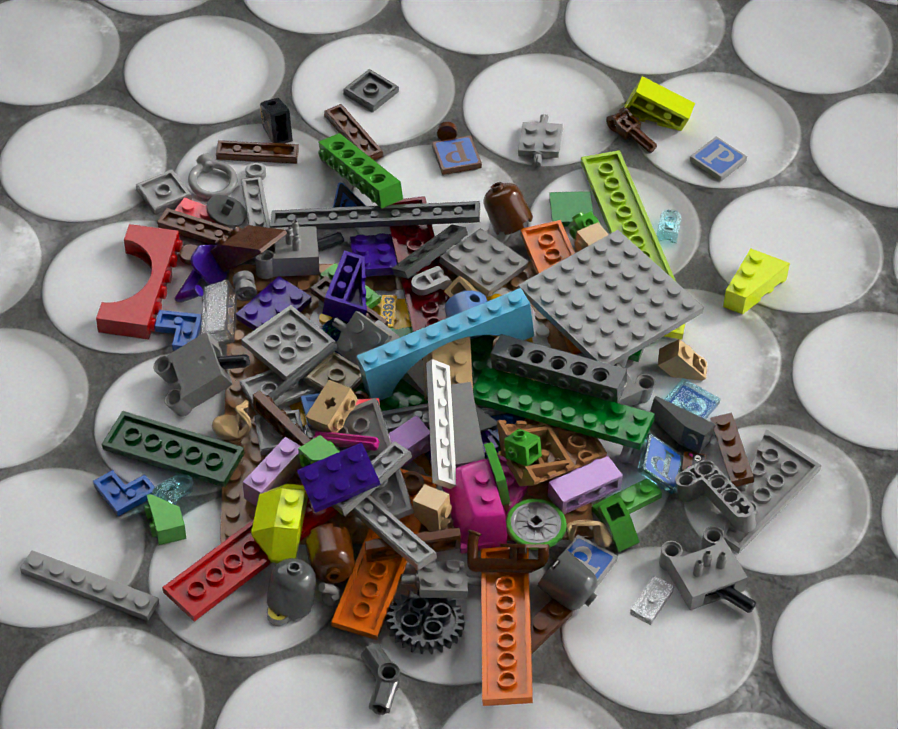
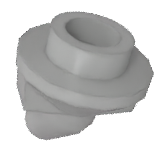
M320 583L318 589L322 592V601L331 607L338 606L344 590L334 584Z

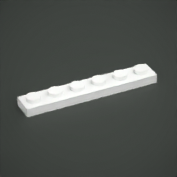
M431 359L426 363L432 481L434 484L451 489L456 486L450 366Z

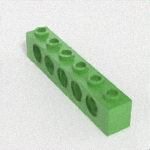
M338 133L318 142L320 159L326 162L331 169L337 171L342 178L348 180L352 186L359 189L362 194L370 198L373 203L384 208L403 200L401 181L343 135Z

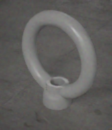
M208 153L202 154L197 158V165L192 168L188 176L191 190L199 197L208 200L216 195L229 196L235 190L238 182L234 169L224 162L213 160L211 154ZM214 168L222 170L228 175V186L216 192L203 190L196 181L201 171L207 173Z

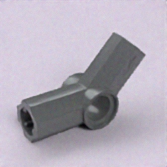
M373 643L367 646L361 653V658L376 679L369 709L376 714L384 715L390 713L395 693L399 688L400 669L395 663L390 661L379 644Z

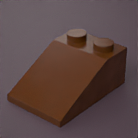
M247 225L241 229L237 226L228 232L230 235L228 238L224 236L215 242L217 246L210 250L223 272H226L263 253L285 236L287 232L283 229Z

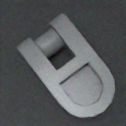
M436 266L415 275L412 278L411 289L417 295H427L439 289H447L452 284V281L448 276H444V271L440 266Z

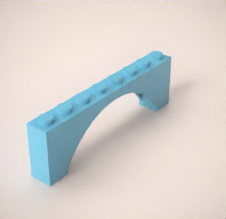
M519 288L357 355L364 389L369 398H379L380 401L392 396L394 388L412 366L430 352L452 341L476 335L500 336L503 334L521 340L533 337L534 329L529 300L522 289Z

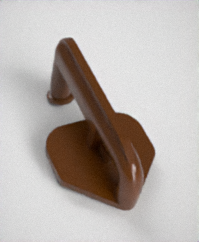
M468 530L467 566L473 572L532 573L544 567L548 562L549 544H499V547H510L509 559L478 558V539L482 534L474 530ZM527 548H538V559H518V553L527 554Z

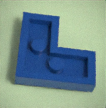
M159 310L155 323V332L175 334L172 343V349L175 351L199 336L202 314Z
M113 470L93 480L94 487L117 516L146 502L147 495H158L156 487L145 474L126 485Z

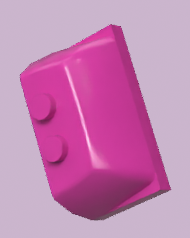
M483 459L457 467L456 486L451 489L442 486V490L449 494L450 505L452 506L451 519L453 520V528L460 529V553H467L469 529L482 534L478 539V551L483 548L499 547V544H507L505 513L489 460Z

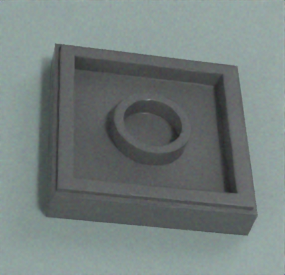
M368 69L343 89L345 96L372 112L399 92V86L371 69Z

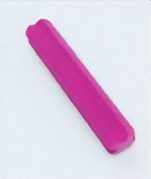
M316 431L314 436L316 438L321 435L327 441H331L335 447L350 448L362 442L365 450L376 451L380 444L377 437L325 431Z

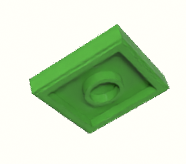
M492 442L484 444L502 506L510 504L506 478L494 444Z

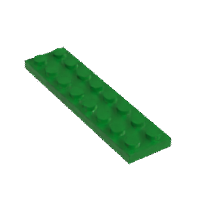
M485 366L473 386L475 404L638 450L641 449L654 421L655 413L611 401H604L597 397L583 395L576 391L562 389L558 386L541 383Z

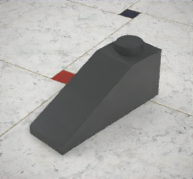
M658 396L654 397L650 412L655 413L654 421L677 443L700 453L710 443L716 424Z

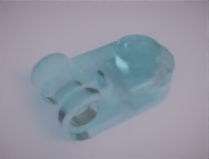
M668 209L661 213L657 231L659 241L664 239L670 240V243L677 244L681 223L679 212Z
M178 474L157 485L153 489L152 495L176 505L178 500L193 491L194 481L188 475Z

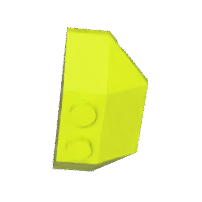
M284 484L259 494L251 535L266 553L271 563H279L285 559L297 558L308 495L303 485Z

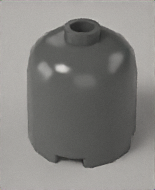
M566 549L557 558L558 563L555 565L554 570L549 568L537 586L569 610L580 609L584 604L589 607L597 597L594 593L598 586L597 577Z
M297 558L285 559L275 565L270 575L267 592V605L275 614L291 616L290 619L295 620L303 618L311 612V607L314 604L316 575L313 568L307 562Z

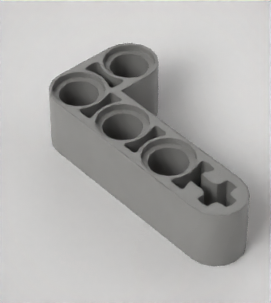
M703 460L677 474L675 482L679 499L688 502L705 494L738 531L746 533L755 529L756 518L753 505L713 462Z

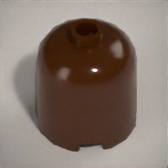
M497 182L485 194L483 204L496 235H499L500 232H504L505 235L515 233L524 228L523 223L527 220L529 222L532 221L533 215L517 185Z
M332 523L319 525L311 530V535L305 540L309 565L315 572L316 580L333 585L345 581L352 574L355 565L351 533L345 527H342L343 529L333 527Z

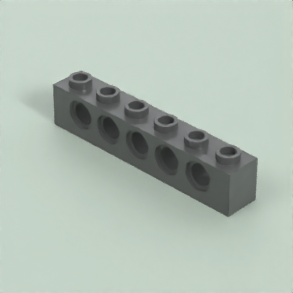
M503 334L500 335L491 352L492 368L513 373L520 377L534 379L541 383L555 385L562 389L576 391L583 395L597 397L604 401L618 403L627 385V369Z

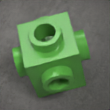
M591 211L586 214L580 212L572 217L573 221L568 225L569 233L576 240L577 231L597 222L600 224V222Z
M517 429L504 439L506 458L529 466L542 456L541 440L537 435Z

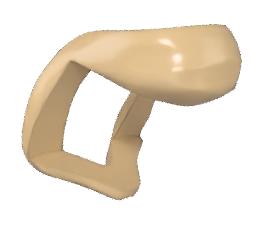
M245 400L242 404L235 407L237 415H221L213 420L212 429L219 438L235 440L247 436L251 429L250 417L245 412L249 408V401ZM242 417L243 420L246 422V425L240 431L239 422Z
M577 520L567 524L570 541H574L577 526H593L594 539L598 546L605 549L613 542L607 527L600 521Z

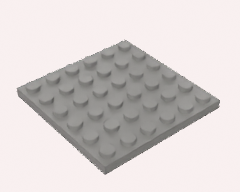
M619 230L518 285V289H522L529 302L587 358L610 365H615L699 316L704 310V307Z

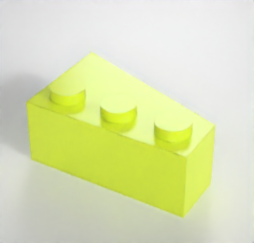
M642 76L624 107L634 117L639 118L641 122L649 120L657 122L658 126L682 131L690 119L695 103Z
M750 248L726 289L723 307L743 315L761 300V297L767 293L770 294L775 286L787 280L790 263Z

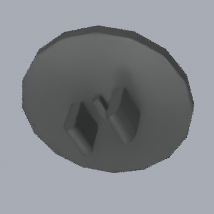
M213 196L206 205L207 214L220 225L237 227L245 222L247 213L244 206L230 196Z

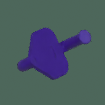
M200 245L195 249L191 256L193 270L175 296L176 302L182 303L198 296L202 297L204 295L203 289L200 285H197L201 277L211 287H218L222 284L227 276V271L223 272L210 252L217 245Z

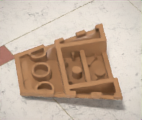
M506 420L497 421L501 455L505 458L504 439L517 429L525 430L540 437L542 456L529 466L518 464L506 458V464L519 486L536 485L607 456L604 447L598 438L542 422H539L538 425H528L526 421H516V424H506Z

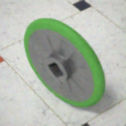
M528 499L521 501L510 509L506 517L507 533L517 544H549V547H552L563 538L566 532L567 523L563 512L556 505L546 500Z

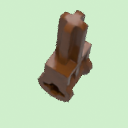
M623 107L619 109L617 114L609 115L606 118L608 127L625 140L632 137L650 153L657 148V144L640 130L641 122L627 108Z

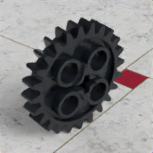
M411 590L408 591V597L400 594V600L394 599L393 605H389L386 617V628L390 630V637L395 636L394 642L399 643L402 641L403 649L411 646L412 653L416 648L420 649V654H423L425 650H429L432 655L434 649L442 653L443 646L451 649L452 643L457 644L458 637H462L465 625L464 613H461V606H456V600L448 601V598L419 597V590L417 594H414ZM431 608V610H430V616L427 617V613H428L429 609ZM421 626H424V629H423L421 635H419L420 632H421Z

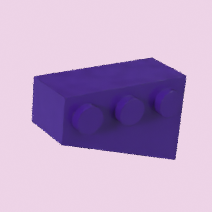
M344 250L326 293L322 314L347 322L350 321L355 311L366 316L364 256Z

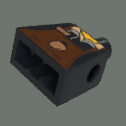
M279 98L261 102L262 125L270 141L283 144L292 142L289 108Z

